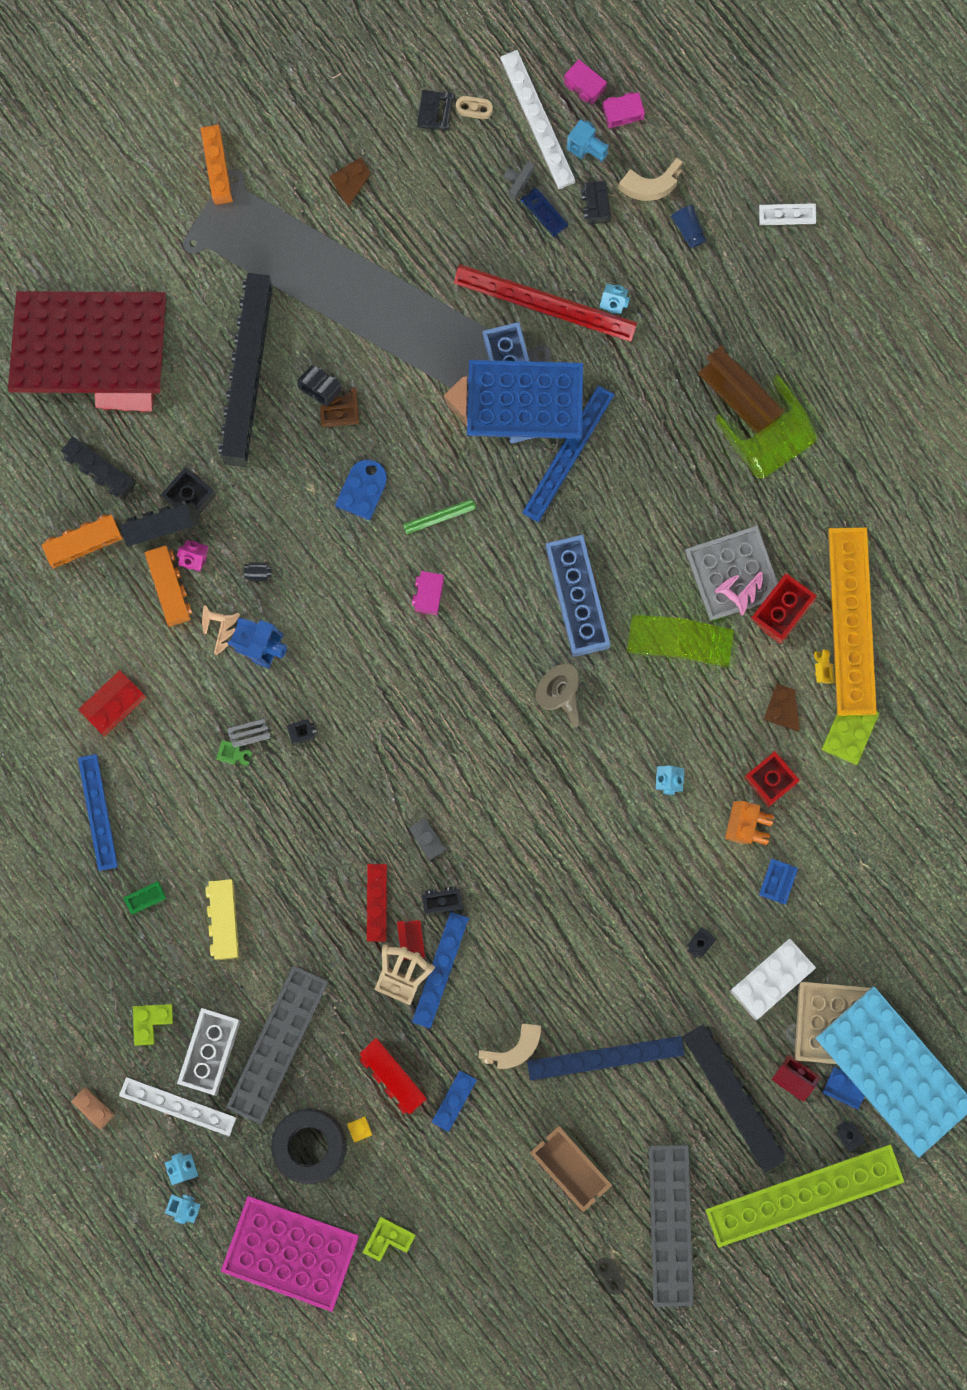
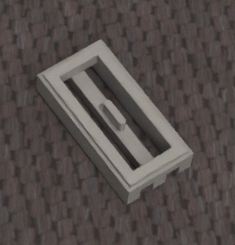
M265 719L228 728L233 748L269 739L271 736L268 733ZM257 726H261L260 728H257V729H253V730L241 732V733H238V734H233V733L238 732V731H242V730L254 728V727H257ZM260 732L264 733L263 735L240 740L237 742L235 741V739L249 736Z

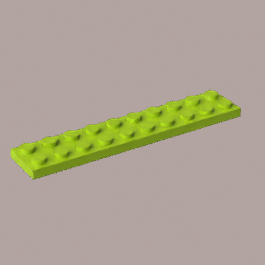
M887 1145L705 1209L719 1248L904 1183V1179L892 1146Z

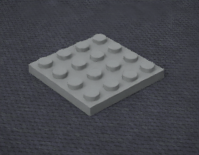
M758 526L685 549L709 621L740 612L737 605L725 594L715 593V590L729 578L736 575L739 576L729 588L738 596L755 576L762 572L761 589L759 590L757 584H755V600L751 603L748 595L746 610L761 605L778 584Z

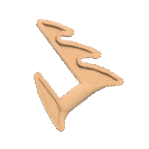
M205 605L202 615L203 633L207 634L210 620L221 622L214 654L218 655L228 646V642H223L234 634L235 628L229 631L226 630L236 623L240 614L224 615L214 613Z

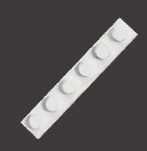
M127 1077L119 1095L227 1136L231 1135L237 1119L231 1115Z

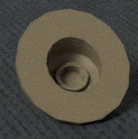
M562 664L552 668L542 677L535 694L537 703L543 709L553 710L561 707L567 713L573 728L579 726L576 691L580 682L579 671L570 664Z

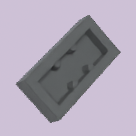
M528 161L520 174L511 168H508L505 172L504 178L514 183L509 191L510 199L517 200L534 172L533 163Z
M425 818L409 828L429 861L446 851Z

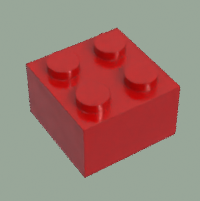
M775 751L744 777V780L768 808L800 781Z

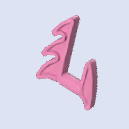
M759 572L738 596L729 589L738 579V575L722 583L715 590V593L725 594L737 605L740 614L743 616L747 608L748 595L751 603L755 600V584H757L759 590L761 589L762 572Z

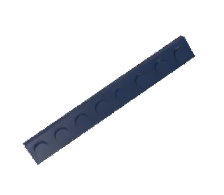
M681 1036L529 1060L527 1065L531 1081L684 1056Z

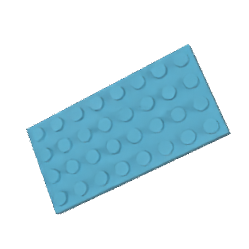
M875 987L869 989L815 1038L918 1158L967 1115V1093Z

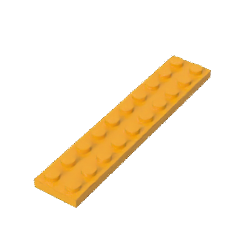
M829 528L837 716L876 715L867 528Z

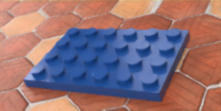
M469 360L467 436L581 439L583 363Z

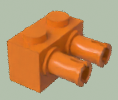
M745 801L733 802L725 839L740 844H752V841L767 845L769 840L764 838H770V834L755 830L756 823L770 827L773 824V821H770V819L774 820V815L759 811V805Z

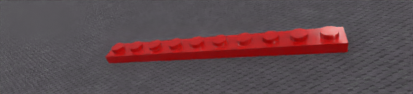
M461 264L457 268L454 284L630 342L633 339L637 322Z

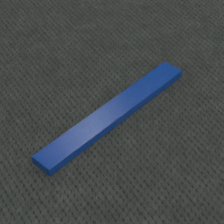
M599 385L597 386L582 411L581 439L566 438L522 514L538 523L540 522L615 394Z

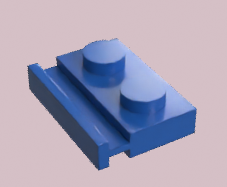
M771 859L758 896L786 905L798 868Z
M833 1067L822 1093L858 1110L864 1095L842 1070Z

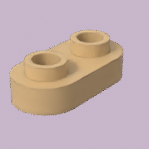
M462 96L456 102V111L461 116L487 119L492 115L493 106L487 99ZM466 105L469 108L464 110L462 109V106ZM485 108L487 111L483 113L480 110Z

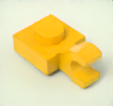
M822 650V654L815 651L814 658L818 662L815 664L817 683H835L834 666L829 662V650Z

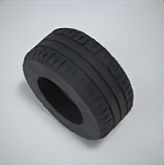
M312 1108L300 1109L285 1116L275 1128L271 1140V1153L276 1167L284 1176L301 1184H316L332 1177L342 1166L347 1152L346 1135L340 1123L330 1114ZM307 1127L320 1130L326 1137L328 1144L325 1157L314 1165H304L298 1162L291 1152L293 1136L299 1130Z

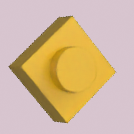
M366 1117L347 1124L354 1142L372 1136Z

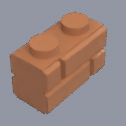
M85 1087L71 1102L96 1127L103 1129L115 1114L96 1095H93L94 1093L89 1088Z

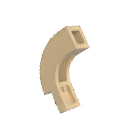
M676 158L666 172L655 179L643 178L630 169L619 183L618 190L633 199L641 201L660 199L676 188L678 181L676 179L683 171L681 169L682 161Z
M522 1024L520 1040L512 1050L504 1053L479 1050L478 1059H482V1063L494 1064V1061H498L497 1069H509L522 1064L535 1051L540 1039L541 1026Z

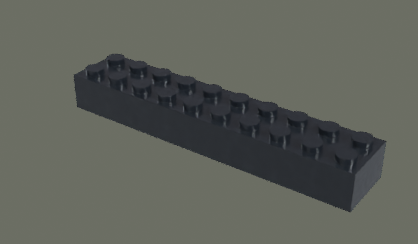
M247 273V279H243L242 290H244V297L240 298L242 314L238 315L237 318L239 333H235L234 344H236V351L232 353L234 368L230 369L229 381H231V388H227L226 399H228V406L224 408L226 423L222 424L221 435L223 436V443H219L218 454H220L224 465L247 467L273 290L270 275Z

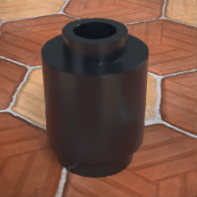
M249 562V564H244V579H249V581H268V577H272V567L268 566V562Z

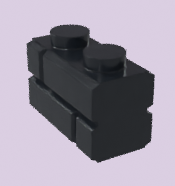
M606 181L585 183L584 190H580L581 201H585L586 207L583 208L584 219L588 220L589 225L610 222L611 214Z

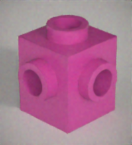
M187 540L184 546H180L177 557H180L179 565L187 569L201 571L206 562L209 546Z

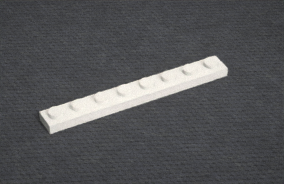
M518 50L501 56L502 65L557 189L559 190L574 184L575 178Z

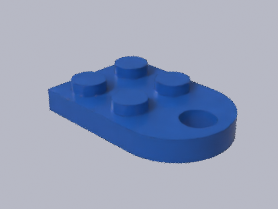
M362 460L356 463L349 472L335 507L370 521L386 486L387 477L384 468L373 460ZM369 466L376 467L377 472L374 475L366 473V469Z

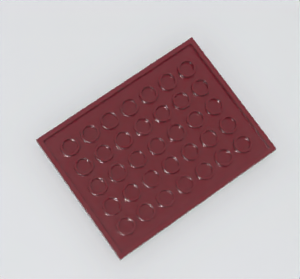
M16 291L8 392L160 393L166 292Z

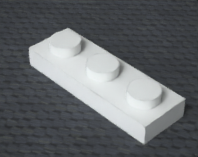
M816 204L759 205V224H816Z

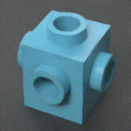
M607 283L599 308L608 310L610 313L621 314L623 308L628 307L630 297H627L628 289L620 285Z
M657 766L656 790L663 791L665 795H675V792L683 791L684 768Z
M183 1153L171 1156L172 1160L165 1162L171 1185L198 1177L191 1154L183 1156Z
M172 1194L165 1213L175 1217L174 1221L185 1224L186 1221L194 1223L201 1204L194 1202V1197L183 1194V1197Z

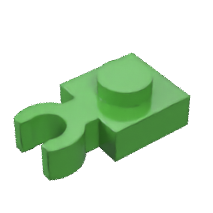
M222 740L216 760L235 765L236 760H238L241 765L248 766L250 762L245 761L243 756L251 757L252 752L249 750L241 752L239 751L240 746L233 748L231 742Z

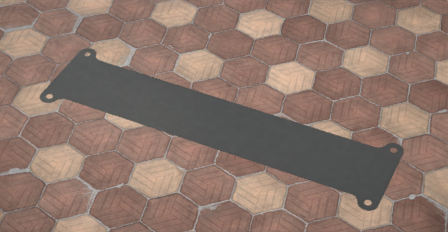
M233 169L228 171L229 180L232 176H237L238 181L235 183L230 180L233 202L215 205L211 196L183 241V247L188 253L195 254L203 249H210L250 273L270 275L272 285L450 388L462 377H467L468 379L469 360H488L482 331L489 329L248 192L244 187V175L239 170ZM195 240L197 242L196 247H191L190 241ZM538 345L531 350H527L529 362H549L551 359V351L544 345ZM544 352L545 357L540 359L537 354Z

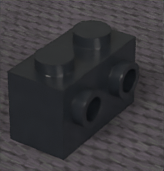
M456 886L444 888L445 891L437 892L436 889L425 891V894L422 895L425 916L463 910L460 889H456Z

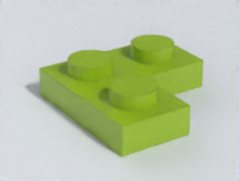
M173 1004L133 1006L134 1046L155 1045L154 1025L173 1024Z
M380 1217L363 1253L379 1262L389 1244L407 1253L416 1235Z

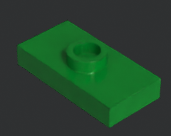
M159 881L123 897L131 915L167 899Z

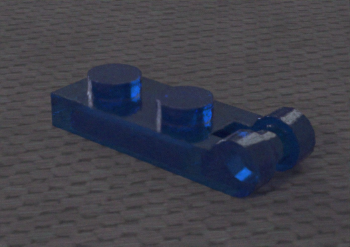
M535 187L528 196L525 195L520 200L551 236L555 238L568 227V224ZM537 199L538 202L534 205L532 201Z

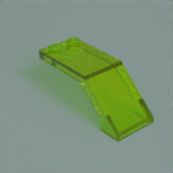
M632 615L627 653L641 656L679 657L726 668L729 667L734 630L684 618Z

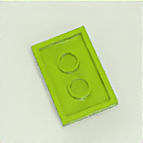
M876 711V715L837 716L836 714L821 750L857 766L880 712Z

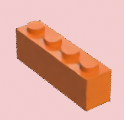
M218 124L201 127L214 204L219 205L233 202L220 126Z
M106 514L100 516L98 521L93 523L86 522L80 525L79 529L74 531L73 529L67 530L58 538H48L41 545L50 566L54 569L123 538L113 516Z
M165 545L144 552L168 626L171 627L191 620L189 614L193 613L190 604L185 603L184 596H187L184 585L180 586L178 581L181 575L178 567L174 568L172 562L175 561L173 551L169 550Z

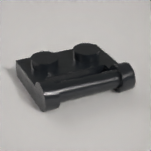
M422 90L417 127L450 131L451 124L449 121L452 102L455 101V94L451 92L442 93ZM440 100L445 101L442 122L439 123L437 122Z

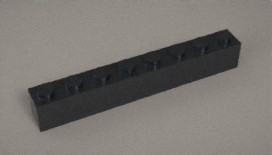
M702 1024L682 1038L762 1171L766 1173L786 1161L784 1158L786 1153L781 1145L777 1146L773 1139L776 1137L770 1128L766 1129L763 1124L765 1119L761 1112L755 1111L752 1106L755 1102L750 1094L746 1095L742 1088L745 1086L739 1077L736 1078L732 1073L734 1067L729 1060L725 1061L722 1054L724 1051L719 1043L715 1044L711 1037L714 1035L709 1026L705 1027Z

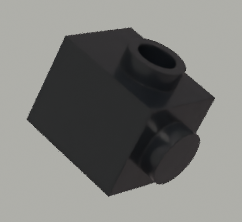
M843 1121L836 1126L837 1131L834 1134L847 1152L853 1151L866 1141L852 1121L848 1123Z

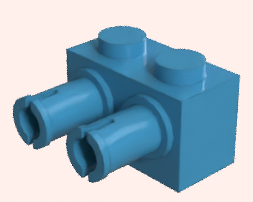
M580 119L568 135L567 150L581 160L586 154L590 153L602 162L608 154L607 149L609 145L596 137V129H594L593 124Z

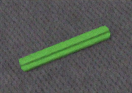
M469 499L407 522L403 527L406 534L474 510L476 505L473 499Z

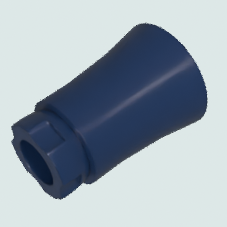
M694 205L686 206L670 216L690 248H695L706 242Z

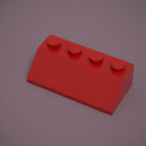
M377 1038L359 1053L362 1057L359 1059L366 1069L370 1066L374 1071L372 1074L374 1079L378 1083H384L387 1087L384 1091L391 1099L395 1097L399 1101L397 1106L404 1114L408 1112L410 1115L428 1100Z

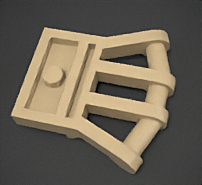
M384 944L382 947V972L374 990L411 1005L419 984L434 970L435 966L426 962L418 952H410L404 946L402 948L389 947V945ZM389 955H399L394 969L389 968ZM404 957L411 960L406 975L398 972ZM417 963L425 971L416 979H413L411 976Z

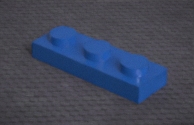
M459 1071L432 1123L449 1132L477 1080Z

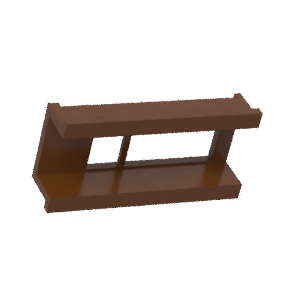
M721 345L712 354L708 355L707 360L710 363L701 369L698 374L761 438L776 425L785 409H780V406L728 355V352L724 351L725 347Z

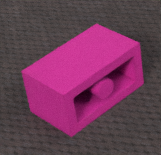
M579 59L564 75L565 86L569 90L577 92L582 101L589 102L591 105L607 88V82Z
M629 92L622 97H609L603 101L602 109L608 129L644 120L645 112L639 92Z
M421 571V575L416 577L415 587L418 588L417 595H413L412 606H415V612L438 615L444 575Z

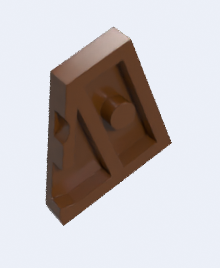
M360 157L330 175L329 179L347 207H350L371 173Z
M776 683L763 720L799 732L795 690Z

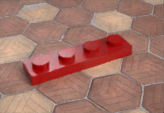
M367 864V942H386L387 864Z

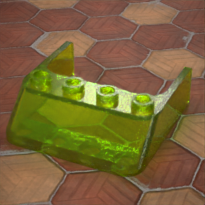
M778 374L774 377L773 383L792 407L788 413L748 440L738 439L720 414L715 419L717 426L751 472L758 478L767 477L812 446L817 439V434L806 411Z

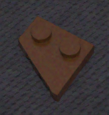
M356 388L351 389V392L342 397L338 396L328 407L323 405L320 407L321 427L359 424Z

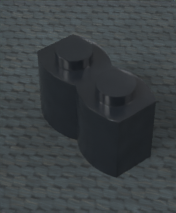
M311 365L298 379V388L326 407L341 393L340 381L336 377L326 375L325 371L320 367Z

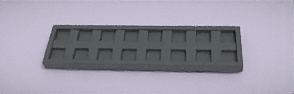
M296 966L292 967L226 1109L262 1125L329 983L328 981Z
M688 1145L649 1146L653 1307L693 1306Z

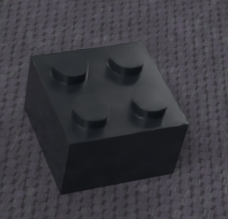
M184 467L160 496L172 508L176 507L175 503L184 500L187 503L194 501L199 516L216 497V494L212 488Z

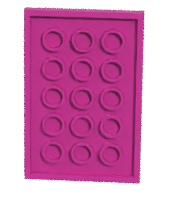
M247 1196L221 1272L333 1312L359 1235Z

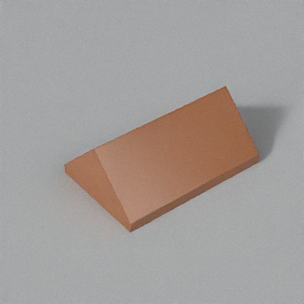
M462 377L443 396L448 407L467 426L468 379L467 377Z

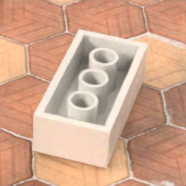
M788 939L732 988L730 992L756 1021L816 967L794 942Z
M201 1008L177 1084L217 1096L241 1021Z

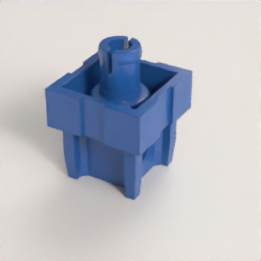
M238 618L231 640L228 641V645L234 647L236 652L247 656L256 665L267 669L270 668L274 656L279 658L285 656L287 645L280 643L284 634L277 630L275 625L262 620L259 623Z

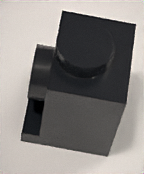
M309 719L287 725L293 746L314 740V735L317 734L315 724H310ZM301 730L307 731L305 736L300 735Z
M701 927L686 945L688 948L687 952L694 958H702L717 939ZM699 940L704 942V946L701 948L697 946V941Z

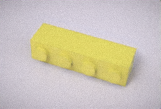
M232 879L209 881V886L206 887V897L210 898L207 914L208 917H211L212 925H209V936L213 937V944L210 945L211 956H214L215 960L239 958L234 881Z

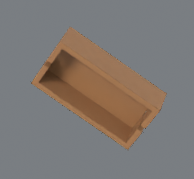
M558 1126L546 1137L548 1142L544 1143L542 1141L530 1154L578 1208L584 1212L596 1201L594 1196L600 1197L612 1184Z

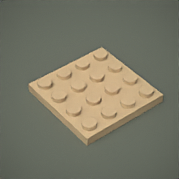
M800 982L794 1059L804 1062L836 1064L815 1038L871 988Z

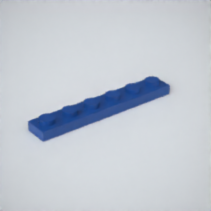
M98 755L79 757L78 763L98 871L118 868Z
M450 912L432 963L435 968L428 975L412 1023L431 1029L469 918Z

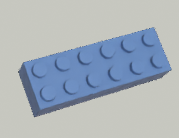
M519 322L482 331L489 361H529ZM509 437L510 444L532 439L529 437Z
M583 535L546 543L545 549L572 657L610 649V641Z

